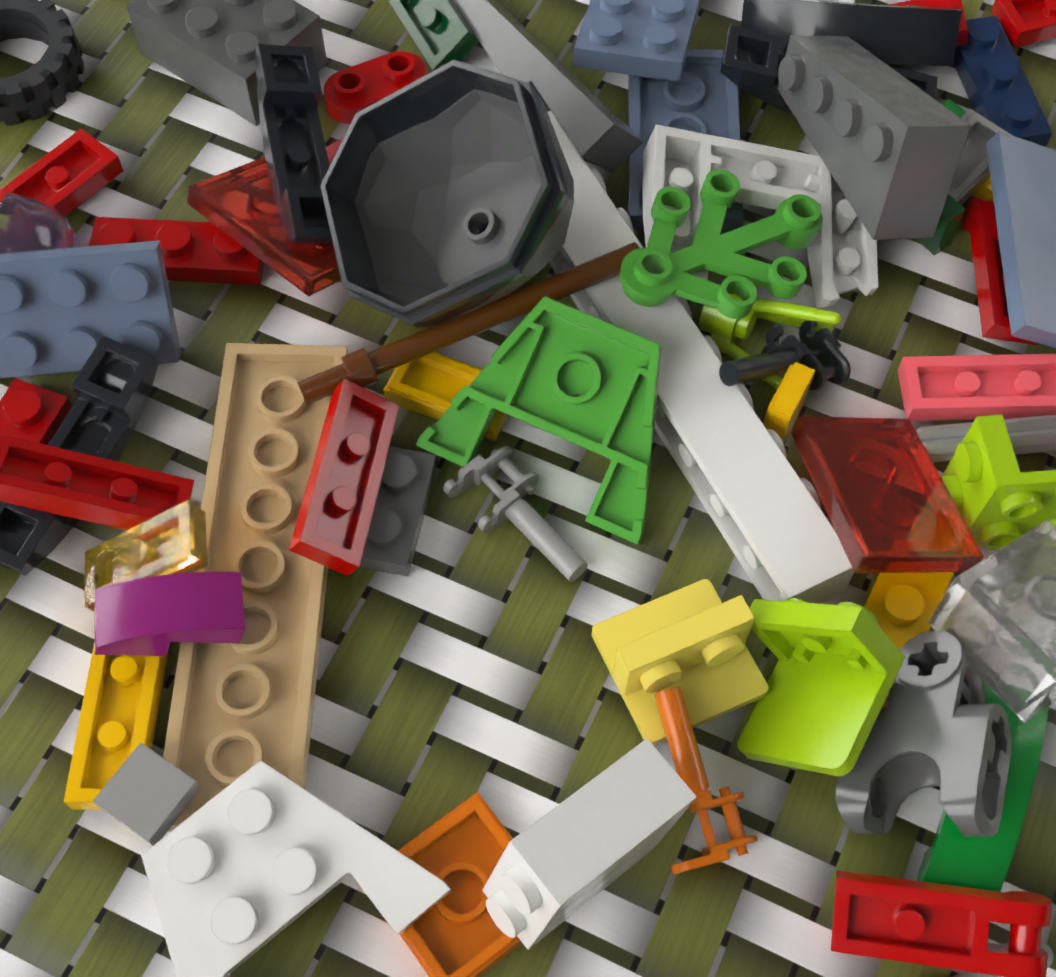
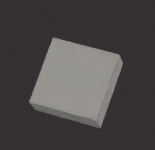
M140 742L93 802L122 825L154 846L167 833L201 787L192 777Z

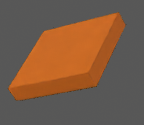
M478 792L398 850L445 881L452 890L399 934L428 977H480L523 944L517 935L511 938L504 934L495 924L486 907V900L488 898L482 890L507 845L513 838Z

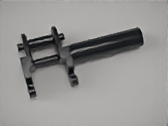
M806 320L799 329L801 342L794 335H789L780 344L779 338L784 335V329L782 326L773 327L766 335V346L769 352L724 362L720 366L719 376L722 383L730 387L784 374L787 372L790 364L794 365L795 362H798L815 370L809 390L813 391L821 389L826 382V378L833 384L845 383L850 377L851 368L847 358L839 350L842 345L827 327L817 331L813 337L812 331L817 328V322Z

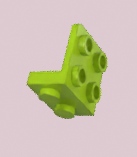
M1003 414L976 416L964 439L957 445L955 454L943 475L939 476L937 481L938 504L942 512L949 513L955 537L967 542L966 546L982 545L987 550L1003 549L1019 541L1044 539L1048 544H1056V470L1020 472Z
M787 598L785 601L754 599L749 608L755 617L751 630L772 651L779 661L767 682L769 688L766 696L758 700L738 739V749L751 760L838 777L848 774L854 768L905 659L904 654L877 624L876 616L859 604L852 602H840L838 605L808 603L798 598Z

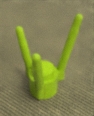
M729 294L733 299L743 301L740 296ZM757 297L750 313L740 319L726 317L718 309L704 305L698 326L700 330L712 334L711 338L718 346L720 352L736 360L751 356L733 342L736 338L746 341L754 328L757 318L800 328L801 324L806 320L817 322V328L813 331L817 332L827 327L832 333L834 330L833 325L839 324L842 321V316L837 312ZM776 375L761 380L777 390L783 379Z

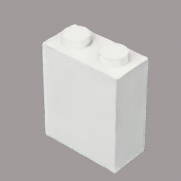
M645 739L509 842L482 890L488 898L486 900V907L491 918L504 934L511 938L517 935L527 950H529L651 852L697 796L651 742Z

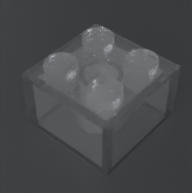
M1048 520L957 576L928 621L936 631H944L957 638L966 653L967 664L976 670L978 675L1024 723L1056 702V527Z

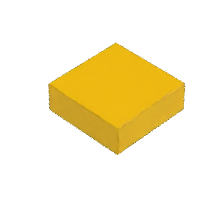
M795 362L794 365L790 364L768 406L763 423L766 429H773L783 443L805 402L815 373L814 369Z

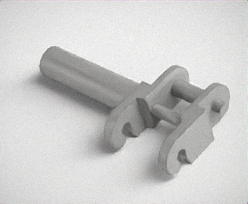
M510 446L493 450L490 457L486 460L479 454L459 470L457 482L450 479L445 483L443 491L450 498L460 495L473 484L479 486L484 482L500 499L494 505L493 516L490 518L488 515H484L479 520L478 527L483 533L492 532L509 519L569 582L580 577L588 567V563L527 501L521 499L526 494L532 495L536 491L535 485L539 480V476L536 472H530L525 475L510 460L513 455V449ZM500 469L514 482L507 490H504L491 477Z

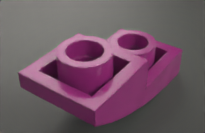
M214 571L165 574L124 581L96 589L94 596L95 655L166 656L170 642L240 644L245 631L241 572Z

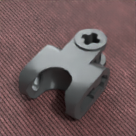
M934 630L920 633L908 640L900 649L905 659L890 689L887 707L881 708L854 768L848 774L838 777L835 794L838 810L847 828L853 833L885 834L891 831L900 805L910 794L922 788L938 786L940 787L939 801L951 820L961 830L962 837H992L998 833L1002 817L1011 757V729L1007 714L1000 704H984L987 698L986 686L976 670L967 666L966 653L955 636L944 631Z

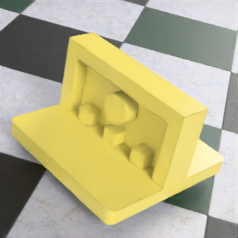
M702 579L599 622L592 627V638L643 740L648 739L653 746L667 740L654 696L659 691L681 687L692 728L766 696L769 688L768 684L745 645L755 617L742 595L722 603L712 583L708 579Z

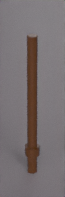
M636 242L630 243L510 293L475 311L433 325L367 353L364 348L342 356V364L297 382L307 405L332 395L333 390L344 379L360 387H368L378 382L377 376L531 312L544 296L557 301L619 275L625 256L629 252L640 248Z

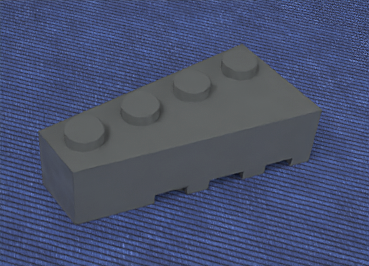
M790 35L786 55L779 65V84L777 90L872 239L933 238L971 125L848 36Z

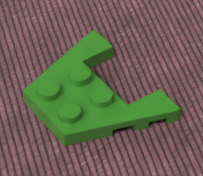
M544 296L492 354L491 357L493 359L469 386H464L450 402L452 405L433 427L428 426L419 436L416 446L464 467L477 457L496 412L500 411L611 460V463L585 521L640 545L644 537L662 348L656 342Z

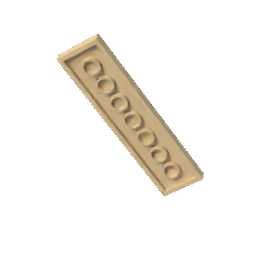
M226 343L191 572H241L245 631L240 644L180 642L163 758L196 780L201 789L167 832L174 830L260 760L305 789L328 567L289 551V547L332 395L307 405L297 382L342 364L341 357L348 354L347 346Z

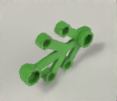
M716 169L706 175L700 191L703 206L692 245L670 253L675 228L684 224L691 206V200L688 194L679 188L664 187L657 192L651 208V216L654 223L647 246L629 252L622 261L619 277L624 293L631 301L645 307L661 305L675 295L716 308L724 316L732 319L744 318L750 313L757 298L755 285L768 289L771 294L778 298H793L798 295L807 277L806 268L799 260L793 257L782 256L775 259L771 265L742 256L741 254L775 241L788 249L802 250L808 248L813 244L823 223L820 206L813 198L807 195H793L779 204L774 215L720 235L726 210L733 206L740 189V182L733 173ZM715 188L722 189V190H724L725 192H720V191L716 190ZM665 205L672 206L677 210L668 209ZM705 269L727 276V278L719 285L691 275V273ZM780 275H785L792 281L785 280ZM729 294H736L743 301L735 300Z

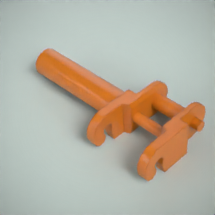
M673 687L655 693V700L676 773L697 796L688 809L691 813L698 814L707 845L702 850V857L671 865L673 875L729 860L728 849L736 848L738 856L748 854L746 845L757 842L758 839L755 835H745L736 802L745 797L744 793L731 794L729 787L719 789L721 797L712 798L711 791L708 790L709 782L681 687ZM721 806L731 841L717 844L708 809Z

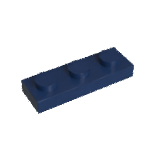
M998 16L966 20L968 42L967 45L956 47L953 64L974 111L1011 135L1046 147L1052 131Z

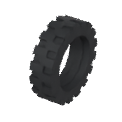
M0 0V42L8 39L27 38L41 41L49 46L41 60L28 70L8 78H0V121H4L6 125L21 124V119L30 116L32 120L45 116V110L52 106L55 109L62 106L67 101L65 95L68 92L74 93L80 84L78 74H83L84 62L81 57L83 56L68 16L62 9L57 11L55 4L50 0Z

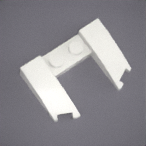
M655 125L643 152L642 200L646 246L654 223L651 216V208L657 192L664 187L679 188L686 192L691 200V206L684 224L675 228L670 253L692 245L703 206L700 191L704 180L710 171L722 169L733 173L740 182V189L735 202L777 210L782 201L793 195L802 194L813 198L819 204L823 223L813 244L807 248L816 307L826 308L833 306L840 299L839 294L859 289L865 296L872 295L878 288L877 240L872 239L820 156ZM715 188L716 190H718V191H720V192H725V191L722 190V189ZM665 205L668 209L677 210L672 206ZM701 269L691 273V275L707 280L708 270Z

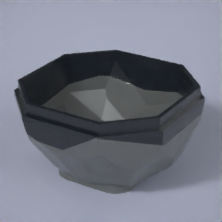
M452 60L357 112L320 185L342 285L346 287L347 295L415 327H430L475 311L509 295L546 266L564 245L574 205L573 177L546 107L534 87L530 83L456 60ZM488 224L486 230L481 233L484 226Z

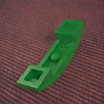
M984 666L979 673L986 686L987 698L984 704H1000L1007 714L1011 729V757L998 833L992 837H962L961 830L943 808L932 847L924 853L916 881L1001 892L1021 832L1036 778L1047 724L1050 692Z

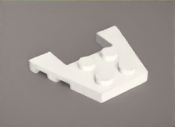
M261 760L141 855L176 977H230V974L350 874L396 934H401L452 891L445 881Z

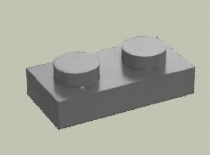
M389 446L359 568L409 576L438 467L435 454Z

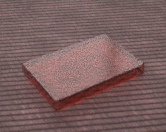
M265 157L188 186L187 204L308 297L341 281L333 244H293L276 206Z
M797 417L791 430V435L854 573L974 572L984 556L910 419Z

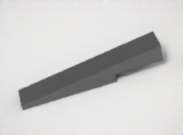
M453 0L502 75L530 83L543 101L547 112L551 111L583 158L613 173L643 143L619 117L497 0Z

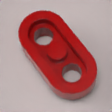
M396 51L334 73L327 79L324 85V97L329 115L338 122L351 124L357 112L427 75L425 63L413 53Z

